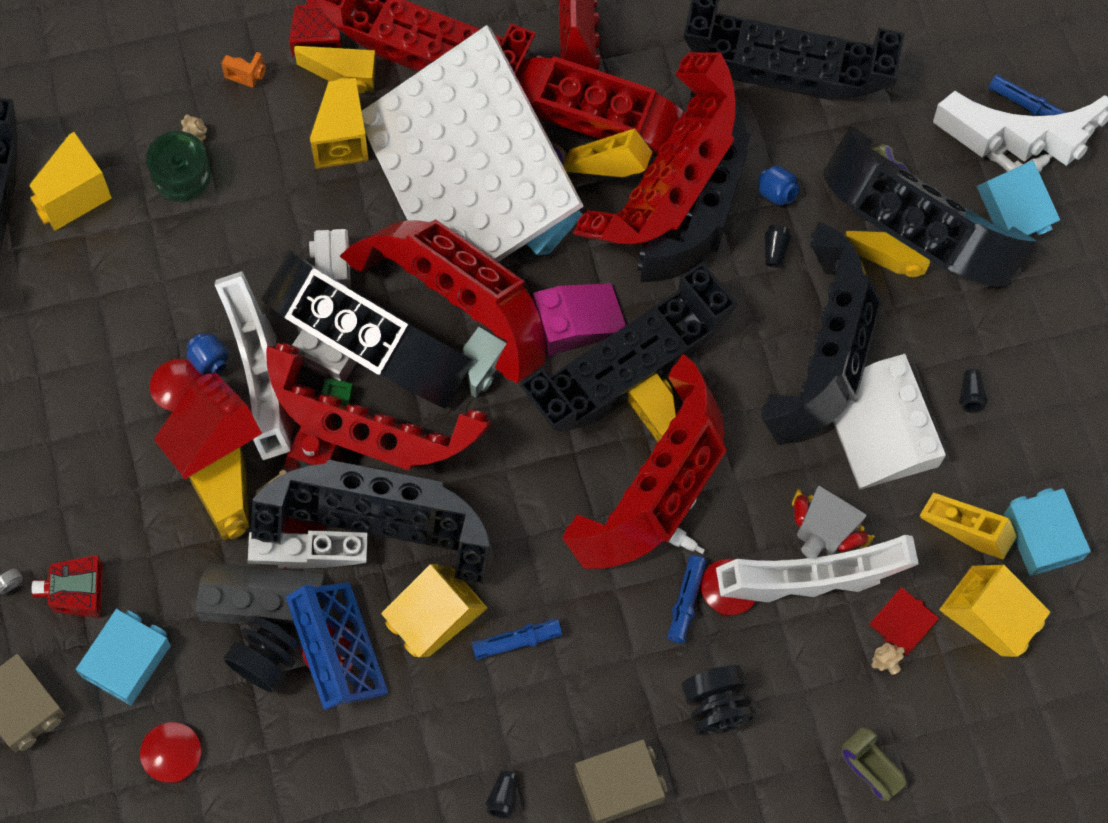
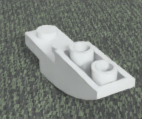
M308 531V534L284 533L281 543L276 544L251 539V532H249L248 564L278 565V568L298 569L339 567L366 563L367 533Z

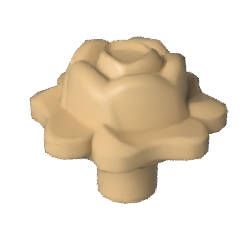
M186 114L184 119L181 120L183 130L178 133L179 138L182 141L190 139L192 143L196 142L198 145H201L202 141L206 139L205 133L207 128L204 126L202 119Z
M889 643L878 647L872 658V668H878L880 671L888 669L890 674H897L901 670L898 662L904 657V648Z

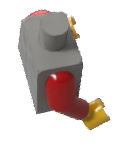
M818 486L814 495L810 496L803 495L800 492L801 490H797L792 500V505L794 507L795 523L800 527L797 536L805 541L801 551L806 557L816 559L820 552L828 556L836 554L838 551L844 553L858 547L861 549L866 548L875 538L874 535L870 536L864 532L865 528L861 526L866 517L865 513Z

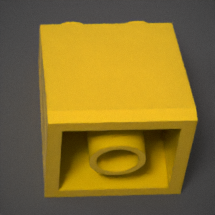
M339 78L328 82L310 136L315 169L369 161L356 78Z
M75 132L68 135L30 184L34 194L30 199L37 209L38 216L44 225L49 222L54 231L112 199L102 171Z
M239 447L189 477L223 541L228 538L235 539L245 533V529L250 527L246 461L242 448Z
M430 564L381 613L387 620L385 624L392 633L401 636L406 642L404 647L414 657H430L488 608L464 580L454 578L455 570L451 565Z
M1005 565L971 566L939 609L996 653L1008 657H1018L1027 650L1028 642L1035 633L1043 628L1044 620L1050 614V611Z

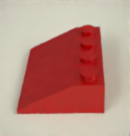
M559 0L560 58L599 70L600 54H596L595 50L599 47V33H595V28L598 27L599 14L594 12L598 0Z
M215 372L200 377L196 384L188 389L154 437V440L181 476L187 479L262 435V432L246 403Z

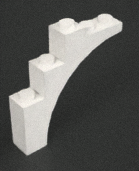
M954 91L938 104L933 123L982 158L991 150L993 152L996 151L1003 144L1008 151L1024 162L1033 154L1037 156L1042 150H1045L1067 166L1075 158L1079 160L1085 154L1088 148L1086 142L1093 134L1095 128L1099 125L1102 127L1108 122V97L1104 95L1091 105L1073 112L1051 116H1026L988 108Z
M242 271L217 279L215 287L231 323L244 365L252 415L262 432V435L256 437L253 441L263 460L290 452L294 419L288 415L278 401L267 369L266 348L267 346H275L276 335L266 314H262Z
M903 535L866 548L817 557L816 559L806 558L779 561L736 559L717 567L716 571L721 596L769 603L789 594L816 597L834 589L860 592L880 584V579L919 564L913 536Z

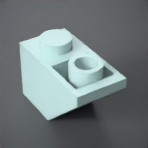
M480 327L476 329L463 348V354L474 360L467 372L471 395L475 398L481 390L485 392L493 381L492 375L496 370L494 367L506 345L504 341Z

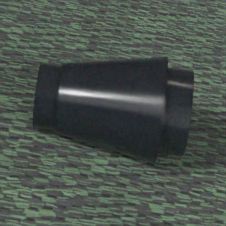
M771 225L768 227V231L765 232L766 266L773 268L781 267L792 238L789 235L790 229L787 227Z
M969 369L964 372L959 403L966 412H980L984 410L985 404L988 402L981 372L976 369Z
M510 771L500 772L485 803L487 806L486 812L489 815L499 819H509L511 813L515 812L518 778L515 773Z

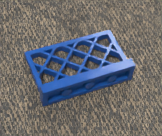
M350 582L313 587V584L304 585L286 596L324 710L332 709L340 704L375 698L388 693ZM337 592H342L346 602L345 606L335 600ZM317 596L326 602L323 610L320 607ZM331 607L341 614L339 622L329 615ZM346 620L353 623L355 628L354 634L344 627ZM326 623L335 630L333 638L330 636ZM341 635L351 642L348 650L338 643ZM356 647L363 651L364 662L354 655ZM336 652H338L341 656L345 658L342 666L340 665ZM351 663L361 670L358 678L348 671ZM366 675L373 680L376 689L373 690L364 683ZM346 680L355 686L352 694H350Z

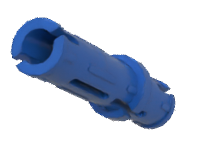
M998 74L994 76L989 85V90L1031 111L1032 116H1051L1067 113L1047 102V98L1043 96L1039 98Z
M690 555L688 558L680 594L671 612L673 618L667 638L672 642L685 643L690 620L694 619L695 611L693 609L707 560L703 557Z
M554 618L534 625L528 623L525 624L524 628L472 641L471 643L475 658L479 660L519 647L537 646V643L544 640L561 637L562 632L558 619Z

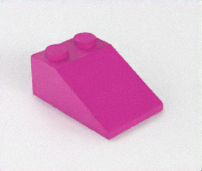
M612 284L557 286L533 293V302L538 310L544 329L548 356L601 342L626 326Z

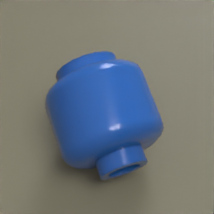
M776 165L768 170H764L758 179L760 195L776 205L789 204L798 195L800 187L797 176Z
M200 333L187 344L186 357L201 375L215 372L219 374L226 368L229 352L214 334Z

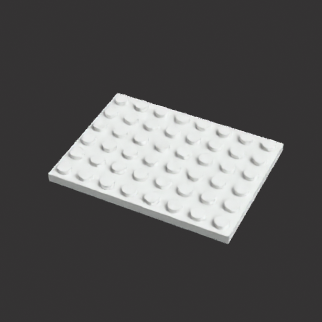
M487 25L362 111L365 134L407 220L431 222L437 219L496 262H499L583 207L573 184L492 29Z

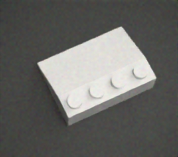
M902 354L884 359L865 367L856 401H850L842 413L833 420L859 490L939 467L946 454L906 355Z

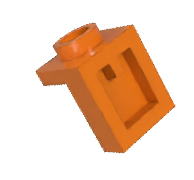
M256 52L251 63L240 57L234 58L228 55L224 57L221 63L224 78L254 88L258 79L261 80L266 71L263 56L259 52Z

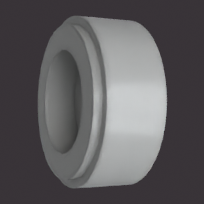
M17 568L8 570L0 575V595L10 592L22 582L23 576Z

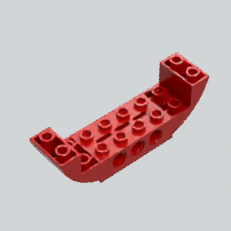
M316 0L327 17L352 40L368 50H375V55L417 72L481 30L406 0ZM511 23L504 38L497 35L495 37L516 75L536 32Z
M689 52L683 57L675 75L696 94L688 103L685 114L674 125L673 132L667 142L659 148L658 156L645 170L642 181L631 192L629 201L624 209L617 215L587 210L579 218L577 227L573 232L574 235L618 244H636L659 237L670 229H678L734 141V138L731 136L736 104L734 85L729 68L721 53Z
M555 56L553 58L523 59L516 73V77L538 119L599 139L635 128L652 150L651 156L653 157L658 156L659 148L667 142L673 132L674 125L685 114L673 102L656 93V89Z
M437 219L431 222L405 220L390 224L351 245L340 255V258L346 261L351 268L360 272L367 270L386 258L392 259L402 266L407 273L416 276L426 283L428 288L437 291L447 298L452 305L468 313L473 320L482 323L492 330L497 337L506 340L507 343L494 367L503 373L505 378L519 383L544 364L546 350L544 329L538 310L532 298L523 287L525 281Z
M277 343L276 346H267L266 348L267 369L271 385L278 401L288 415L301 426L299 432L315 436L318 439L394 466L412 470L417 468L418 465L447 459L469 448L493 424V421L487 420L488 414L472 409L459 414L450 442V437L440 433L424 434L422 433L423 428L411 423L399 425L395 423L396 418L382 413L373 416L368 414L369 409L357 404L345 406L341 404L342 399L329 394L320 395L319 397L314 395L315 390L310 387L296 386L306 355L298 353L300 348L287 343ZM337 414L342 418V426L340 428L335 424ZM363 424L369 427L370 434L368 438L362 434ZM390 433L394 434L397 438L396 447L389 444L388 437Z
M683 354L677 364L672 367L668 376L681 398L683 406L676 417L671 420L661 440L656 443L646 463L641 466L631 486L624 492L623 498L616 509L609 515L606 524L603 525L577 514L565 530V534L562 537L563 541L585 569L619 566L645 555L663 541L669 542L727 451L724 445V419L720 407L696 365Z

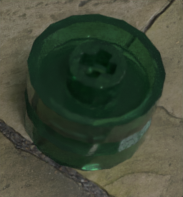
M171 131L158 136L150 144L146 153V165L152 183L161 196L171 201L184 202L199 197L207 189L211 180V167L206 149L201 140L196 136L184 131Z

